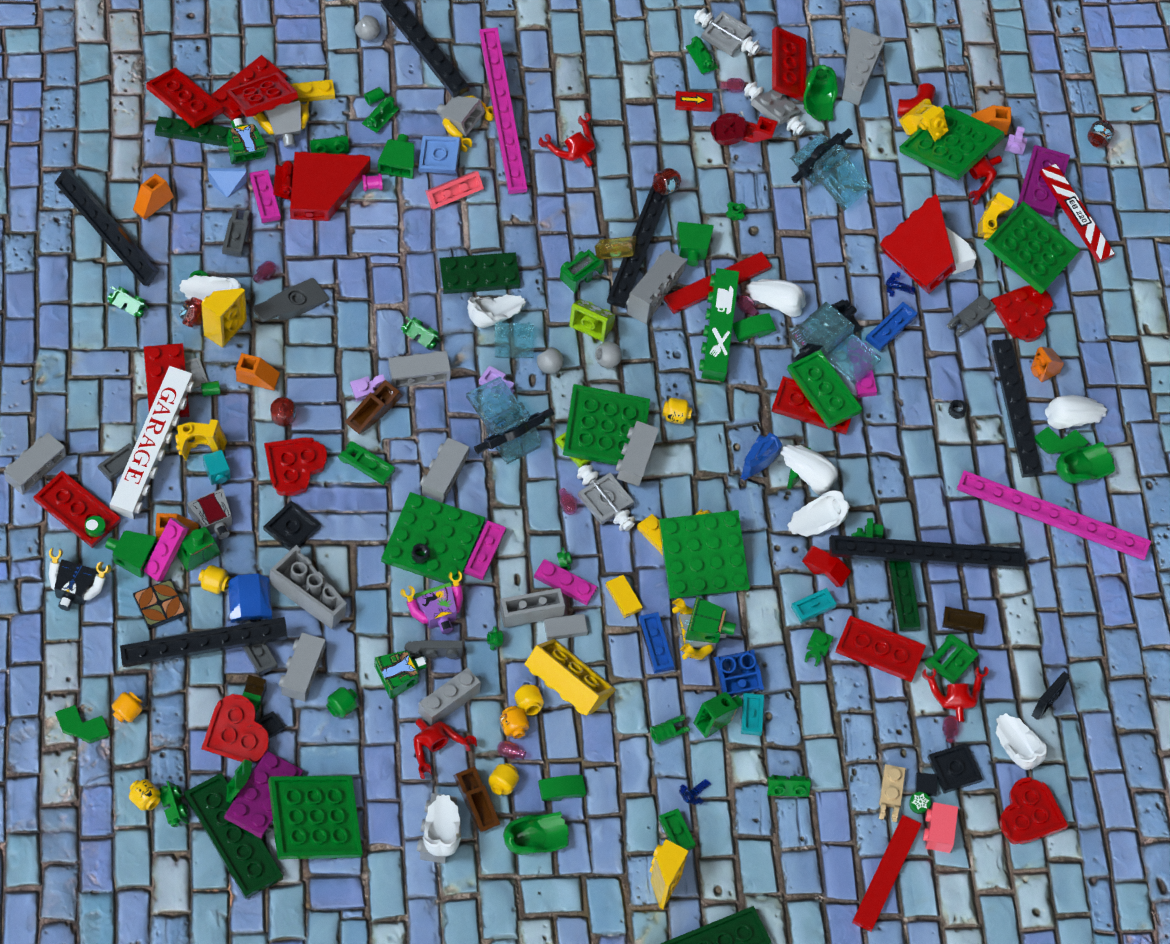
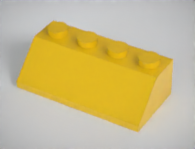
M555 639L536 645L524 664L533 675L539 676L544 680L547 687L556 690L563 700L573 704L579 713L586 716L594 713L616 690Z

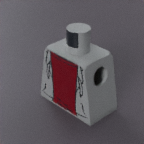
M223 488L187 503L188 513L199 524V528L206 527L210 534L216 532L219 539L229 536L230 533L227 527L232 525V516Z

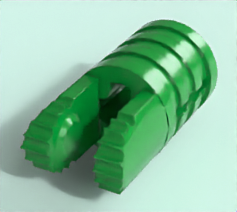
M681 714L663 723L651 726L650 734L654 743L660 744L663 741L689 732V726L682 727L677 731L674 727V723L686 719L685 715Z

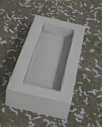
M584 614L544 619L547 641L587 636L588 634Z

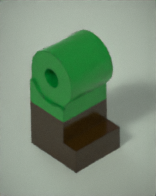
M248 675L242 696L248 698L255 705L257 714L267 689L266 679Z

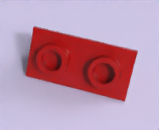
M285 161L282 166L275 165L273 195L290 201L293 178V164L291 161Z

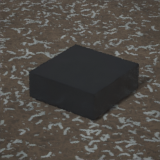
M274 711L255 721L268 731L269 739L284 731V726Z
M916 773L915 793L923 792L928 796H936L937 774Z

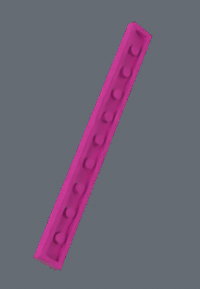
M498 27L479 29L508 194L527 192V183Z
M965 470L956 489L1141 560L1145 559L1151 540Z

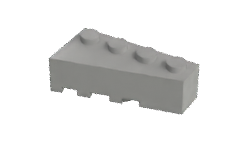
M851 27L847 44L842 100L859 106L882 53L885 38Z
M667 249L662 255H659L655 264L630 292L626 302L628 306L627 314L647 325L663 302L664 296L668 295L684 272L686 259Z
M297 545L270 570V585L330 629H333L345 617L347 603L331 585H328L324 580V576L320 571L317 572L312 566V562L301 553V549Z

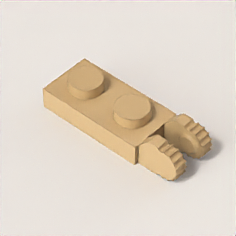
M885 764L879 799V819L884 820L886 807L893 808L892 821L897 822L906 768Z

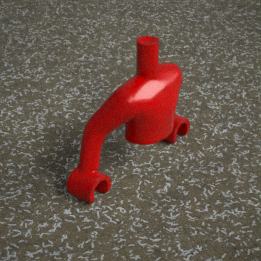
M588 112L584 114L586 120L579 116L578 123L582 125L584 136L581 132H578L566 139L565 144L568 147V151L556 147L551 142L549 134H545L547 142L543 141L541 137L539 138V145L547 147L552 153L562 159L574 161L582 158L587 168L592 166L594 163L588 154L595 149L596 145L588 125L591 119Z
M998 155L990 160L984 156L969 170V173L975 180L986 177L982 186L977 191L973 190L969 194L968 199L975 198L972 202L973 205L978 204L980 197L988 191L995 180L997 171L993 166L1002 162L1001 156Z
M985 666L984 675L979 673V667L975 669L974 674L976 678L971 694L969 684L960 683L947 685V695L944 696L934 678L936 675L934 668L931 671V677L926 674V669L923 670L922 677L928 680L932 694L939 704L945 709H954L956 711V722H964V709L976 706L983 677L988 674L989 670Z
M422 718L416 721V725L420 728L421 732L414 736L413 743L421 779H425L424 772H429L432 775L431 766L426 763L422 746H426L431 752H435L448 743L449 737L464 745L466 751H470V744H474L477 747V741L474 736L470 735L464 738L442 721H438L431 726H428Z

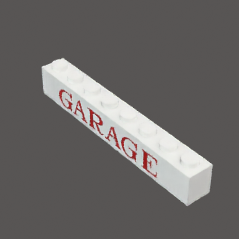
M169 366L110 502V510L114 513L134 520L136 513L139 514L141 512L143 496H147L149 493V482L157 474L158 468L156 466L158 461H162L164 458V447L172 439L173 433L171 431L173 426L177 427L179 423V412L181 409H185L188 392L191 393L195 382L192 380V373Z

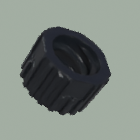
M953 400L950 403L948 413L955 419L965 416L967 405L961 400ZM959 407L962 411H955L953 408Z
M421 543L413 546V561L418 564L427 562L430 558L428 546ZM424 551L425 555L418 556L416 553Z

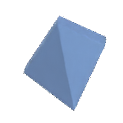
M208 168L209 182L228 198L247 183V169Z

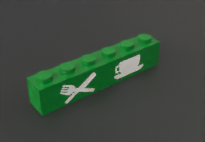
M716 268L715 275L710 277L709 286H713L712 292L709 291L707 303L711 304L710 308L706 309L705 320H708V325L704 326L703 331L706 342H702L701 354H704V358L700 359L698 369L702 371L701 378L724 382L727 374L739 278L738 271Z

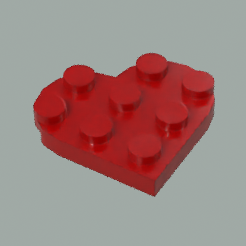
M1029 285L991 299V302L996 305L995 312L1014 339L1017 337L1021 340H1026L1025 342L1028 343L1036 341L1041 337L1046 327L1044 318L1048 316L1053 306L1052 298L1046 290L1040 294Z
M303 437L264 443L270 481L280 496H294L306 492L310 483V476L320 473L325 469L327 451L325 446L314 441V438Z
M231 694L218 701L214 708L201 749L243 762L244 759L258 762L269 749V733L262 725L255 722V705L242 695Z
M1032 777L1021 778L1015 782L1009 792L1010 805L1005 808L999 818L1002 833L1009 839L1010 843L1015 845L1036 841L1063 831L1068 827L1048 786L1044 782L1041 783L1038 780H1033Z

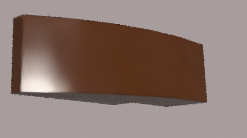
M385 380L373 394L371 392L346 419L345 423L360 435L382 418L403 395Z
M471 767L453 775L480 833L500 825L486 787L482 784L476 767Z

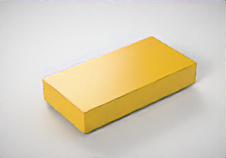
M624 575L606 582L605 586L624 618L642 611L643 607Z

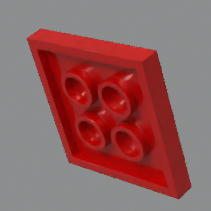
M279 72L226 90L228 98L246 117L256 116L259 112L272 110L278 105L289 104L293 100L298 99L297 91Z

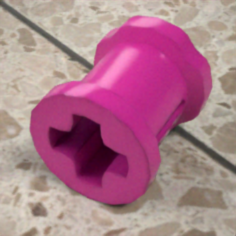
M381 173L378 176L362 175L363 191H367V189L383 190Z

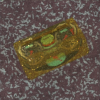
M636 237L600 239L595 245L596 256L600 260L633 256Z

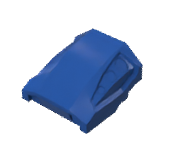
M769 432L766 437L761 434L758 436L744 460L741 479L747 480L761 472L779 456L782 443L776 435Z
M259 573L237 575L228 581L231 623L243 620L272 619L270 582L268 577Z
M754 650L713 657L722 693L727 692L730 696L764 690Z

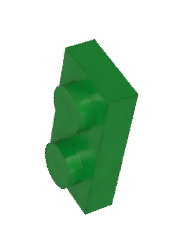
M678 808L659 815L658 819L669 841L686 850L696 847V843Z

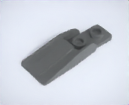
M310 278L272 296L267 301L254 305L253 311L262 322L278 317L280 320H288L328 302L329 297L316 280Z

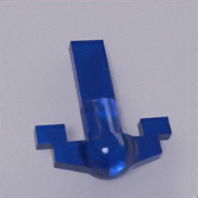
M898 271L896 274L892 273L890 278L886 280V292L890 294V297H893L895 291H892V288L912 295L915 293V287L895 281V277L899 279L901 274Z
M704 779L690 791H686L687 787L682 784L679 793L686 803L693 805L699 803L701 805L704 803V800L700 797L695 799V797L709 787L711 783Z

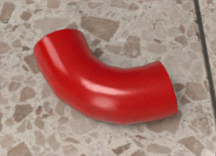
M923 83L918 86L917 95L914 98L899 99L897 117L904 116L924 99H929L933 104L936 95L935 86Z

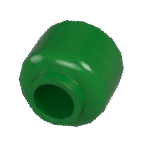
M339 687L328 696L326 707L334 717L345 718L357 708L356 699L358 696L351 688L348 690L345 687Z

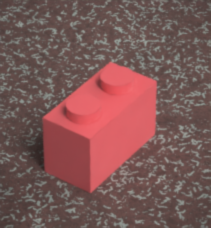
M933 802L931 809H927L925 821L928 822V828H925L923 833V841H926L925 849L946 853L951 852L955 839L957 806Z

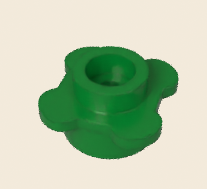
M734 202L727 204L728 211L726 216L731 220H741L744 218L745 204Z
M562 547V552L557 553L560 567H568V570H571L570 564L573 563L571 554Z
M493 626V630L487 634V643L490 644L491 650H494L495 647H501L503 643V633L501 630H497L496 626Z

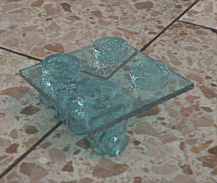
M499 322V324L494 325L495 358H534V324H530V322L528 324Z

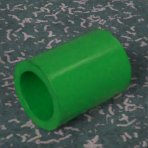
M377 87L365 93L364 98L370 106L385 99L383 90Z
M219 381L201 383L203 397L221 394Z

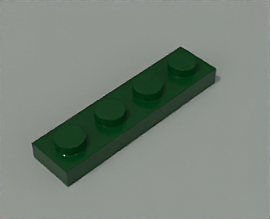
M158 116L155 136L228 147L226 137L230 127L203 123L193 128L185 120Z
M888 561L899 631L920 630L921 625L910 562Z

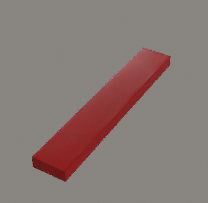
M760 252L725 269L738 271V284L770 270L772 265L764 254ZM711 275L664 296V301L671 312L675 314L708 299L709 291L712 292L713 286H709Z
M902 815L852 921L853 924L872 932L922 823Z

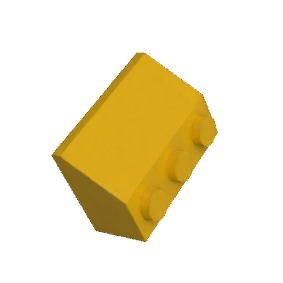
M237 288L214 291L210 296H206L201 303L204 336L223 348L247 322L245 290Z
M665 839L663 845L658 844L649 871L652 873L650 881L659 908L663 910L683 875L689 852Z

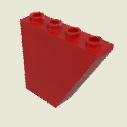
M295 152L290 219L329 221L362 181V175H366L370 171V156Z
M936 194L927 198L918 210H914L905 222L898 224L895 231L885 236L880 243L882 252L928 294L956 270L940 201Z

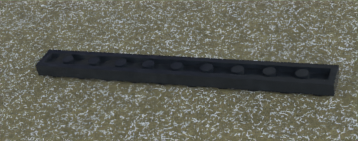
M831 535L829 537L830 557L1023 570L1025 568L1024 548Z

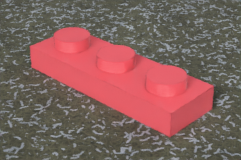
M475 170L428 189L425 192L431 209H436L484 189L479 172Z

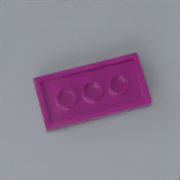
M1034 145L1016 207L1024 201L1037 213L1053 217L1057 199L1039 172L1043 168L1057 164L1063 175H1065L1070 155Z
M266 751L250 775L247 783L229 807L224 819L262 838L273 821L268 779L273 776H302L303 770Z

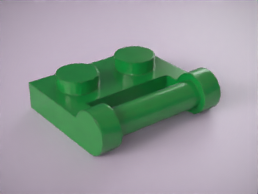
M948 634L941 647L924 663L930 670L934 668L938 674L950 683L955 684L975 661L979 653L953 634ZM951 646L955 647L956 650L941 665L938 661Z

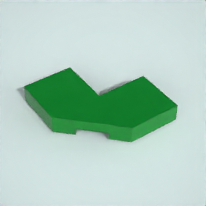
M1046 427L1034 437L1036 444L1047 454H1063L1074 447H1085L1089 444L1076 429L1061 439L1049 427Z
M75 705L55 712L64 734L78 737L87 743H93L110 736L103 716L82 722Z

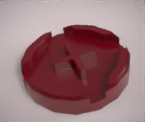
M736 113L720 115L715 122L713 121L710 128L713 140L721 145H733L744 139L748 130L745 118L740 117Z

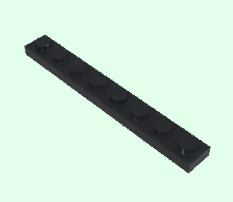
M401 0L380 1L382 9L451 96L455 98L470 91L468 83Z
M64 168L55 184L143 286H149L159 271L70 169Z
M653 181L631 237L634 247L623 257L607 298V303L622 308L626 307L629 294L634 287L669 194L661 195L666 192V183Z
M993 340L991 346L1022 478L1041 476L1042 468L1012 340Z
M285 617L120 645L123 667H130L288 639Z

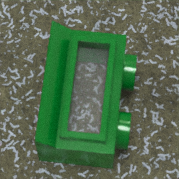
M589 249L586 252L580 251L575 256V260L572 262L567 261L561 266L560 279L576 293L578 292V285L582 280L589 283L592 280L593 272L597 271L600 275L603 273L605 261L600 260Z

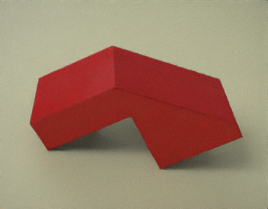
M762 116L759 117L757 124L746 121L748 130L743 141L755 143L772 138L778 121Z
M811 546L802 560L813 574H825L836 587H842L851 573L840 558L830 557V553L815 546Z

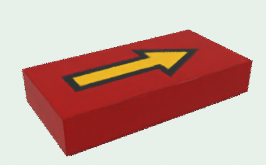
M676 91L675 110L712 112L713 93Z

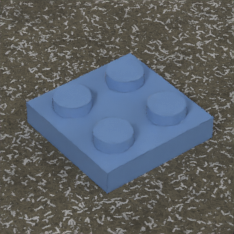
M423 136L418 166L419 172L456 174L461 143L460 137Z

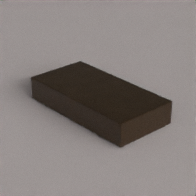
M945 606L942 627L982 635L985 614Z

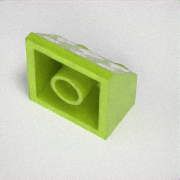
M580 299L572 304L569 327L604 342L614 326L615 314L607 309L595 306L592 302Z

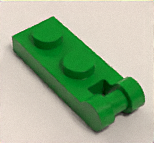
M350 441L346 445V450L341 451L338 455L340 461L348 463L383 486L395 472L394 466L353 441Z

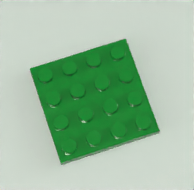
M945 105L942 109L945 112L944 116L948 132L934 141L927 129L919 128L899 147L900 153L959 180L1005 136L1003 131Z
M1024 201L984 243L985 247L1040 294L1047 289L1080 251L1078 247Z
M573 384L562 455L617 466L619 459L623 460L624 455L621 454L624 443L629 444L630 439L627 438L630 427L634 428L636 421L647 424L650 399Z
M410 492L382 555L381 562L444 584L450 582L453 585V581L449 579V573L452 572L453 580L458 579V571L463 575L485 523V517ZM419 543L427 545L430 550L429 560L422 564H418L412 559L413 546ZM419 551L416 554L418 556L425 555V552Z
M738 510L658 520L669 600L747 591L750 589Z
M273 776L268 779L278 860L360 858L363 855L352 776Z

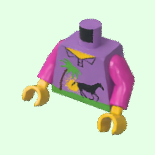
M458 571L459 577L456 580H453L452 572L449 573V579L453 581V585L449 582L416 594L415 589L412 586H408L410 590L409 595H406L405 590L401 589V595L407 598L406 603L411 616L422 624H426L429 629L439 626L442 634L450 633L453 630L451 622L456 620L463 602L462 585L459 584V581L462 579L461 572Z

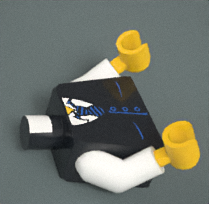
M54 548L49 550V556L52 558L49 566V580L56 597L61 599L58 605L60 609L69 611L73 603L84 605L87 600H91L101 592L106 579L105 574L111 571L110 565H107L106 570L103 571L102 565L104 562H99L96 569L63 559L59 562V558L63 555L62 549H59L57 557L53 555Z

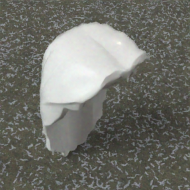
M197 275L190 277L188 280H182L179 285L180 291L185 294L188 300L200 306L206 296H210L214 291L241 288V284L235 278Z
M761 279L746 285L745 292L750 294L753 301L765 303L767 306L779 310L790 317L801 315L802 308L806 305L803 289L792 282L779 279Z
M506 294L494 299L490 297L475 298L472 296L468 300L467 309L469 318L474 325L479 328H486L499 324L520 313L526 302L520 295Z
M1079 395L1057 397L1045 409L1048 424L1055 429L1082 426L1094 422L1099 423L1102 417H1106L1107 408L1103 404L1097 403L1093 398Z
M786 445L782 447L781 455L784 456L786 466L798 473L800 478L816 494L821 496L829 492L838 477V470L832 462L823 455L802 445Z
M832 490L824 493L819 498L803 506L799 511L793 513L791 522L787 524L788 530L792 534H800L805 537L828 531L846 520L849 513V504L844 500V495L841 491Z
M1005 713L996 719L998 724L996 726V735L1000 740V744L1008 756L1020 768L1030 770L1045 760L1047 757L1046 744L1020 718L1010 717Z
M438 795L436 800L428 806V813L425 818L423 841L425 848L434 856H450L454 854L461 840L459 807L451 801L449 795Z

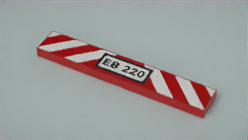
M1057 164L1041 169L1040 175L1097 263L1112 258L1115 255L1114 251Z

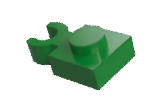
M814 629L806 648L811 651L806 653L804 662L807 663L808 659L813 657L816 659L814 666L817 667L820 663L821 655L826 656L834 636Z

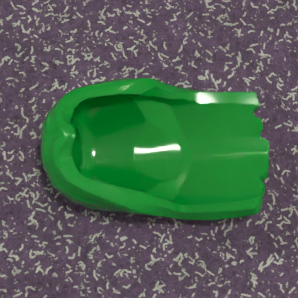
M818 65L809 72L806 78V90L803 98L804 108L807 114L819 122L821 120L832 121L833 108L838 94L836 73L829 66Z
M1102 441L1090 446L1069 449L1058 457L1055 469L1063 481L1076 484L1085 480L1105 477L1115 472V465L1111 453H1108V449L1104 447L1105 444Z
M561 811L543 815H526L508 823L503 832V839L508 850L514 854L527 855L531 853L552 852L568 846V825L565 824Z

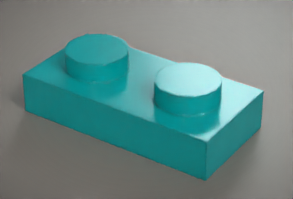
M825 588L792 603L791 608L800 623H803L836 608L837 603L829 590Z
M743 693L741 734L761 736L764 695Z

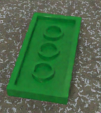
M821 350L787 366V371L828 429L862 412V407Z

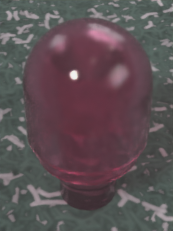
M741 78L727 79V82H719V88L727 89L730 93H739L744 90L745 82Z
M265 261L258 267L257 273L252 279L256 283L261 279H269L276 272L275 263Z
M741 295L737 298V307L743 313L750 314L751 316L759 315V312L755 309V302L749 296Z
M565 488L558 491L561 497L559 504L563 512L568 515L576 513L578 504L574 496L568 494Z
M948 715L943 719L942 731L946 736L947 743H953L954 736L959 732V720L953 715Z
M508 740L501 741L497 746L499 755L505 758L515 759L517 757L523 760L526 756L525 751L520 750L516 743Z

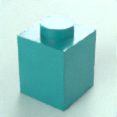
M222 450L203 455L204 468L211 485L222 484L230 479V469Z

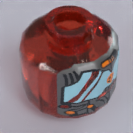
M1106 120L1096 121L1091 126L1087 138L1094 147H1106L1114 136V128Z
M672 168L661 170L655 173L653 177V188L661 195H668L679 189L681 176Z
M192 297L184 301L179 311V316L183 319L182 323L184 325L193 327L203 323L202 300Z
M287 397L275 399L270 407L272 421L276 425L284 427L292 424L296 419L295 403Z

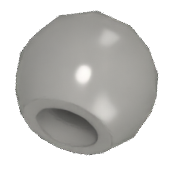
M365 15L355 26V32L363 40H373L380 32V23L375 17Z
M611 341L603 342L596 349L595 359L602 367L614 368L622 359V351L616 343Z
M550 347L537 356L536 363L543 373L554 374L562 368L564 358L558 349Z

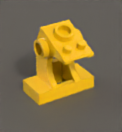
M924 99L899 119L907 135H912L919 128L927 129L933 140L936 141L949 131L944 110L940 106L932 105L929 99Z
M1000 192L988 201L978 223V237L988 240L999 228L996 221L997 216L1002 217L1012 208L1015 201Z
M210 419L209 424L189 422L177 426L178 434H175L176 448L180 450L179 455H183L186 461L190 450L199 444L208 445L212 453L222 450L224 454L227 439L218 420Z

